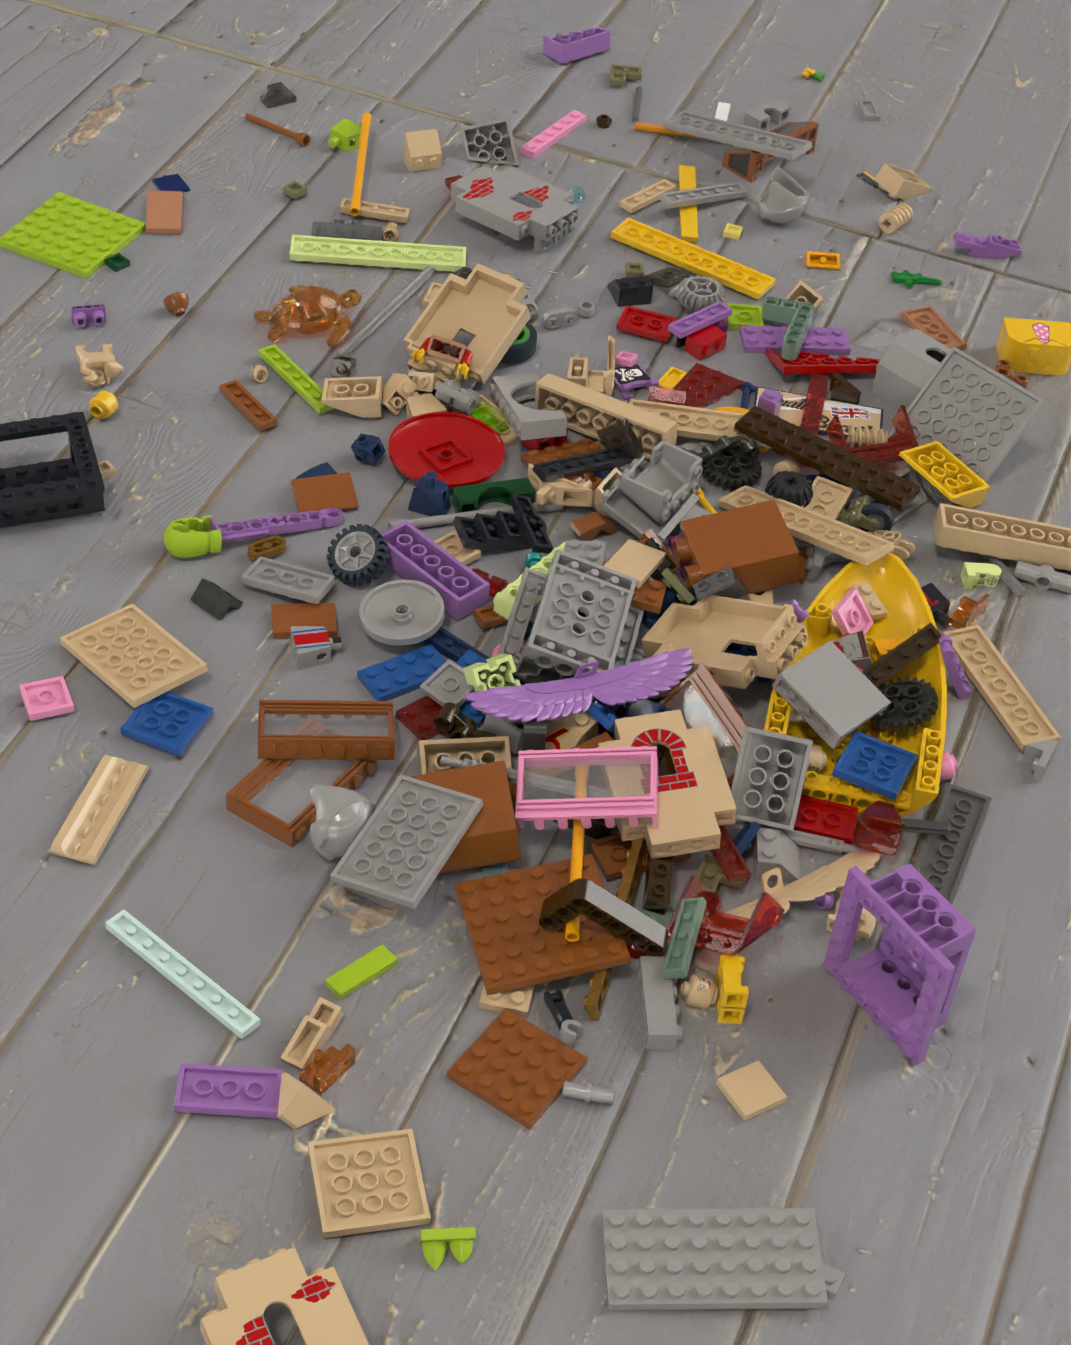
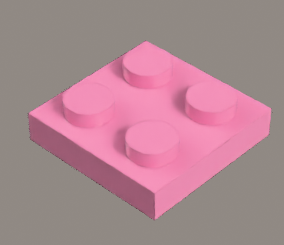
M857 588L850 589L831 612L842 636L845 633L852 634L859 630H863L865 635L874 623Z
M63 676L19 685V691L30 721L74 712V705Z

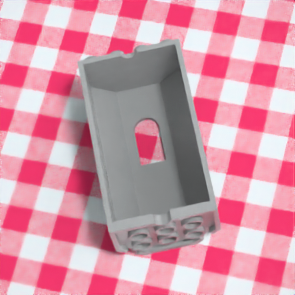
M916 328L907 332L892 342L877 364L872 393L905 413L951 348Z

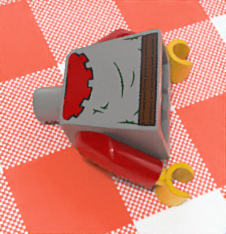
M863 630L852 634L845 633L839 639L832 641L860 671H863L872 664L869 654L873 644L872 638L869 636L865 637Z

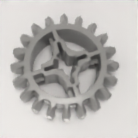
M690 276V278L682 280L677 289L680 305L685 306L686 309L690 308L691 311L701 310L718 301L723 302L725 298L724 287H722L721 283H717L716 279L712 280L711 277Z

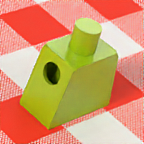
M344 118L330 129L329 146L331 148L338 147L344 151L359 148L361 126Z

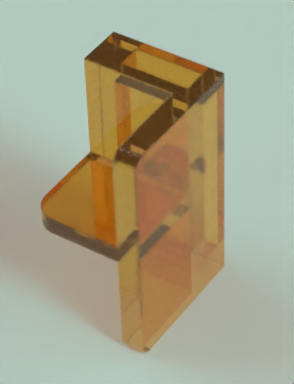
M985 594L978 602L963 596L958 609L950 616L952 620L949 625L956 629L972 626L985 613L990 595Z
M347 1043L341 1050L334 1046H330L324 1052L316 1049L314 1051V1062L299 1075V1081L322 1096L355 1064V1048Z

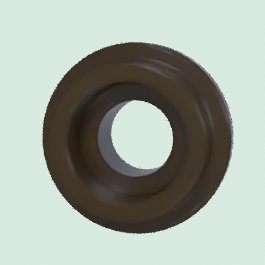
M602 114L596 118L597 126L603 129L609 128L612 124V119L608 115Z

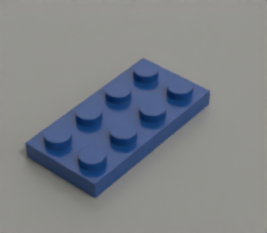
M432 644L359 670L357 671V678L376 701H388L420 689V685L437 671L446 660Z

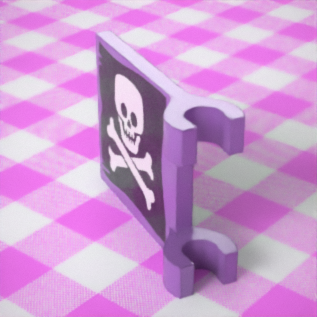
M635 363L632 367H615L614 384L619 388L621 397L624 400L631 399L629 390H632V388L647 386L650 395L658 394L656 386L659 385L658 380H652L639 363Z

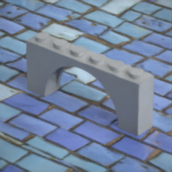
M535 373L493 376L492 384H489V393L494 397V401L498 403L500 410L504 412L505 418L509 420L510 426H513L515 433L519 435L521 440L566 436L567 418L562 410H537L518 404L521 401L535 398L536 382L540 380Z

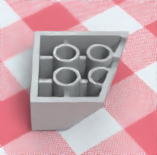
M509 117L461 128L467 161L519 166Z

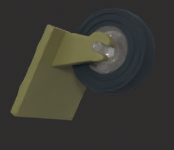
M866 496L860 500H854L848 509H843L837 521L849 526H859L865 532H875L876 529L890 531L894 523L893 514L888 507L879 503L868 504L866 503L868 499Z

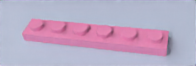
M576 110L571 111L521 146L520 153L534 159L586 121L587 115Z

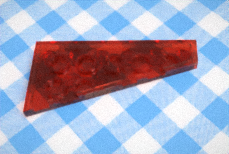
M696 363L660 403L706 408L720 401V397L724 395L730 396L736 389L741 390L744 381Z

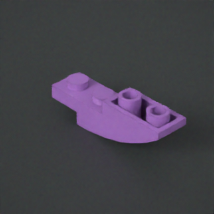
M956 231L953 236L955 245L965 248L968 256L996 259L1012 257L1022 253L1020 242L1015 239L1003 238L1000 235L989 234L987 239L981 236L976 237L966 232Z

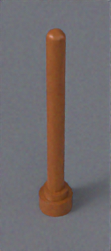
M247 113L245 115L246 120L295 139L300 146L306 147L310 143L311 138L309 134L304 132L295 133Z

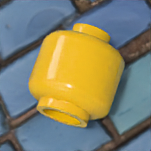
M103 390L98 392L89 402L90 412L99 419L109 418L118 409L115 395Z

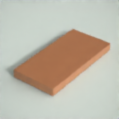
M148 191L146 234H181L183 191Z
M932 306L901 311L900 317L912 330L916 328L949 348L954 346L961 351L966 350L968 344Z

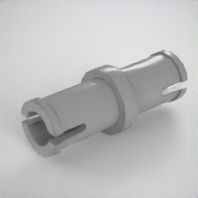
M565 1081L562 1096L585 1100V1103L594 1101L613 1105L616 1089L593 1086V1083L590 1082L586 1085Z

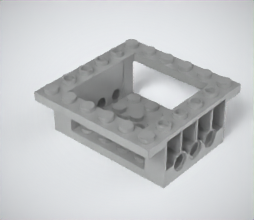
M557 549L546 574L528 567L525 568L497 655H512L516 667V672L512 673V675L526 679V675L547 676L548 682L573 678L579 666L583 663L599 661L600 664L595 673L629 664L644 612L630 606L637 579ZM538 594L542 596L531 634L520 654V648ZM578 612L585 613L587 617L580 616ZM573 628L580 629L582 633H576ZM593 666L585 668L582 673L590 671Z

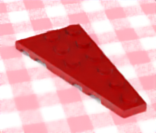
M766 348L765 355L785 375H794V373L811 375V373L827 375L828 373L837 372L840 375H844L846 372L857 375L862 374V372L876 374V366L880 359L856 357L853 360L843 355H839V359L830 358L829 354L799 352L795 360H785L781 357V353H775L772 349Z

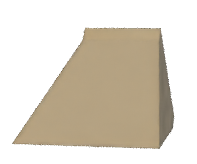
M282 1073L277 1117L290 1127L296 1129L336 1110L306 1085L288 1073Z

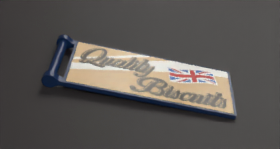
M750 382L742 383L740 408L748 409L749 395L752 392H755L754 406H757L759 397L766 388L754 386ZM775 390L783 394L780 412L777 416L811 433L847 439L850 425L854 426V430H856L857 426H861L862 431L865 427H868L869 432L872 428H876L877 433L879 429H882L883 409Z

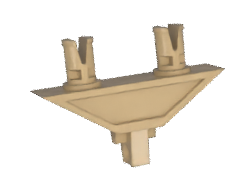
M528 463L527 477L537 494L536 503L544 505L551 502L555 505L592 507L593 490H591L592 482L590 480L585 482L586 478H584L577 484L562 478L543 483L532 470L534 465Z

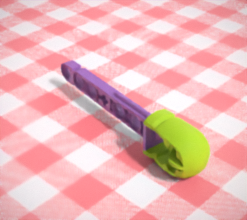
M329 508L321 509L320 511H307L217 524L211 515L203 516L202 519L198 517L182 518L172 521L167 526L163 538L166 549L173 556L190 558L206 555L208 551L219 553L221 552L222 542L318 529L323 526H337L342 523L343 513L339 509Z

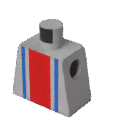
M291 626L290 643L298 670L329 663L331 661V650L342 649L341 637L329 638L327 630L323 626Z

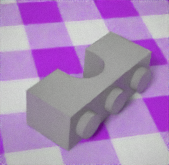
M778 99L747 112L744 118V125L767 131L769 122L780 125L789 121L791 106Z

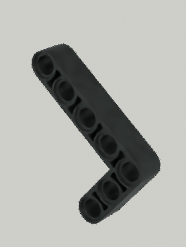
M526 675L525 684L548 682L547 676ZM537 718L523 723L521 751L545 750L547 720L536 722Z

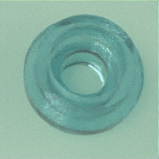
M573 187L571 189L573 201L580 202L585 199L586 194L583 188Z

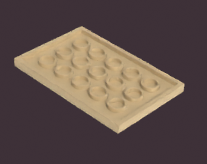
M133 603L60 637V644L134 708L208 671L207 664Z

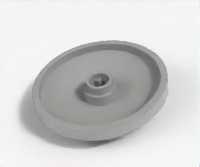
M395 580L372 589L362 600L359 614L362 628L371 638L384 644L403 646L419 643L435 634L444 621L445 609L441 595L433 587L415 580Z

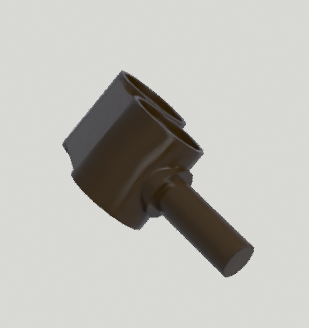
M451 702L445 703L434 719L435 726L451 739L496 737L495 733L477 730V724L473 719L469 717L459 718L461 710Z

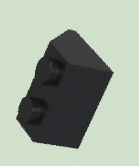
M648 276L614 279L607 285L618 307L651 304L654 286Z

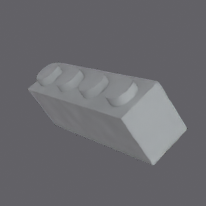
M640 956L637 975L646 1050H676L677 1040L682 1038V1027L677 1025L679 1006L675 1005L674 1002L677 999V987L672 986L674 979H664L661 975L666 957Z

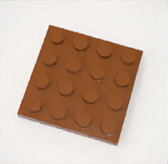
M505 1008L447 1071L446 1078L530 1130L563 1092L564 1082H572L585 1067L588 1057Z

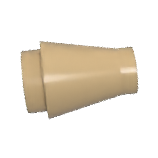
M389 222L382 230V238L388 242H394L398 239L397 224Z

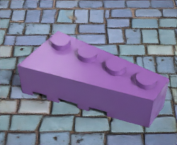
M603 27L584 29L583 33L572 31L570 35L555 34L554 38L543 36V54L558 61L560 64H567L569 61L589 57L595 53H603L605 50L610 49V31Z

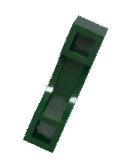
M528 477L452 487L451 503L456 513L476 511L481 506L492 502L512 506L509 501L512 494L528 496L532 503H534L535 490Z

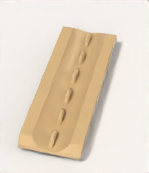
M105 754L52 842L50 853L95 865L150 767Z

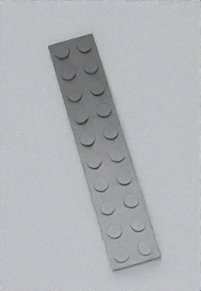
M682 111L663 122L664 128L671 131L682 132L685 135H694L697 138H706L709 141H718L721 144H730L734 147L746 148L748 151H758L760 154L773 155V157L785 158L788 161H793L812 149V142L688 111Z

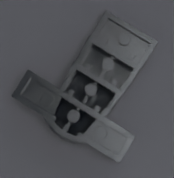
M511 495L509 501L515 514L498 510L495 516L476 513L474 519L455 516L453 520L463 548L485 551H514L531 548L536 553L550 554L553 550V546L546 533V523L536 512L528 496Z

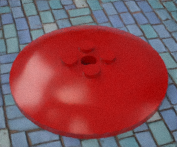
M431 412L414 416L399 424L389 438L388 453L394 466L412 480L418 481L420 476H425L427 472L433 471L437 473V480L446 482L448 488L479 484L495 475L503 465L505 446L500 435L491 426L477 418L453 412Z

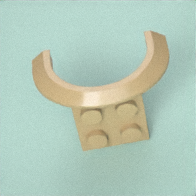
M608 335L607 371L589 370V358L570 357L567 380L610 397L613 395L615 339Z

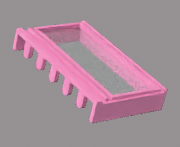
M657 746L518 751L515 813L517 832H522L523 821L534 820L535 828L543 830L545 828L544 820H558L559 828L567 829L568 819H581L582 827L588 829L591 828V819L605 818L606 827L613 828L615 826V818H628L629 826L637 827L638 817H652L653 828H658Z

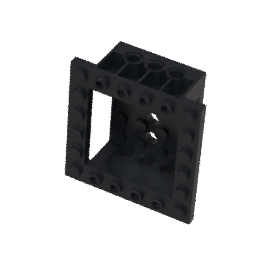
M72 412L0 424V442L67 432L70 458L0 468V528L105 511L103 497L105 486L84 412Z

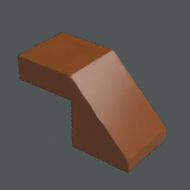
M597 512L576 519L569 524L579 537L588 541H592L600 530L613 535L618 529L608 517Z

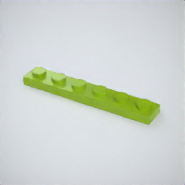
M275 344L259 349V356L319 414L335 409L322 404L323 390Z

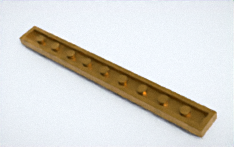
M644 837L631 840L632 847L627 850L626 855L627 864L622 867V882L617 885L616 896L632 906L648 849ZM614 967L597 970L595 975L590 977V992L584 998V1009L588 1012L589 1020L599 1021Z

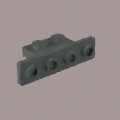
M334 219V223H312V236L381 241L382 227L362 225V221H351V224L344 223L345 220Z

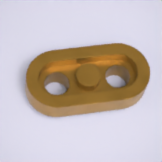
M278 535L270 536L248 545V557L253 561H256L260 556L269 559L286 551V539Z

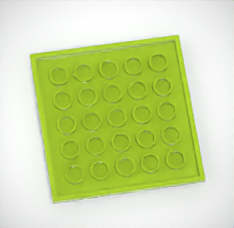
M57 192L0 237V247L87 279L105 264L106 258L119 253L146 230V223L113 212L107 208L99 207L93 203L85 202L79 198Z

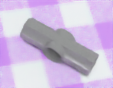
M1017 561L1014 576L1017 579L1034 583L1035 587L1040 590L1052 588L1071 594V575L1057 572L1048 564L1035 566Z

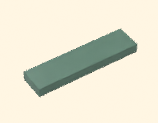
M704 897L682 899L661 972L664 979L687 977L707 903Z

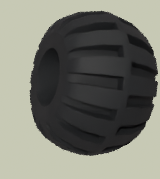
M782 471L775 474L768 481L765 488V493L769 496L803 506V508L810 504L811 498L813 499V487L810 481L802 474L795 473V471Z

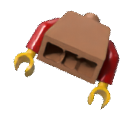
M432 334L431 337H428L423 342L419 350H414L413 362L419 360V364H423L425 354L431 353L460 363L456 376L462 374L464 379L467 378L473 354L470 350L466 349V345Z

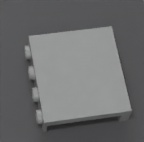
M645 455L639 460L635 458L629 466L630 469H636L634 479L646 469L641 464L646 457ZM626 468L625 471L621 474V476H620L619 478H621V480H622V477H623L629 470ZM617 478L610 487L612 490L607 489L602 495L601 499H603V502L599 507L639 539L643 536V533L652 529L663 543L688 511L696 504L699 497L693 493L679 507L677 512H673L666 522L659 524L621 491V480ZM654 537L647 544L655 549L660 547Z
M832 641L824 644L781 672L772 685L832 749L839 745L843 737L877 714L881 716L891 703Z

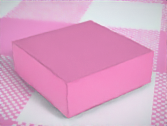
M621 351L615 357V364L632 367L638 361V354Z

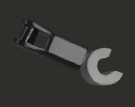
M560 989L556 990V993L551 994L544 992L545 1005L550 1010L560 1030L558 1040L574 1049L575 1041L581 1038L583 1025L573 1019Z

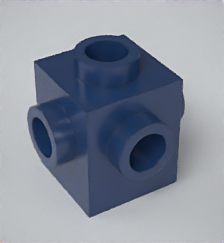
M361 433L351 445L355 458L360 462L376 464L385 453V448L380 438L374 435Z

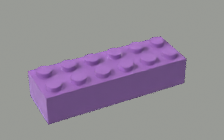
M408 521L381 534L390 549V553H388L390 559L386 560L388 566L405 580H415L433 587L441 595L445 611L455 619L459 620L473 612L474 609L488 603L490 584Z

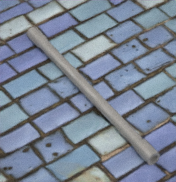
M536 502L533 503L536 512L558 511L564 508V505H555L551 502L544 505ZM512 506L416 519L388 521V528L390 530L405 521H408L415 528L453 524L455 516L474 519L476 513L495 516L498 510L515 514Z

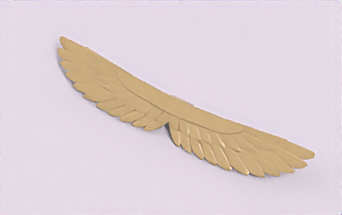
M875 842L864 846L866 851L850 852L831 864L824 865L786 886L783 885L780 868L776 867L763 873L761 880L764 896L701 923L695 947L707 942L710 945L723 938L726 940L737 932L742 934L750 928L758 927L761 923L766 924L771 920L772 916L773 919H776L781 913L785 914L789 910V902L811 901L815 897L824 896L825 893L835 891L836 888L845 885L850 868L857 866L865 874L867 870L875 867L874 863L879 861V857L882 855L881 846H877ZM771 875H776V885L772 888L768 887V878ZM669 937V938H668V941H667V946H668V947H669V943H670L671 937Z

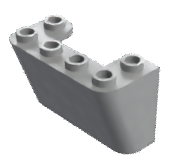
M662 440L652 449L650 465L635 479L636 469L631 468L622 477L620 489L655 521L662 524L669 519L673 512H677L679 507L693 493L695 494L700 487L698 481L703 471V467H701L703 459Z

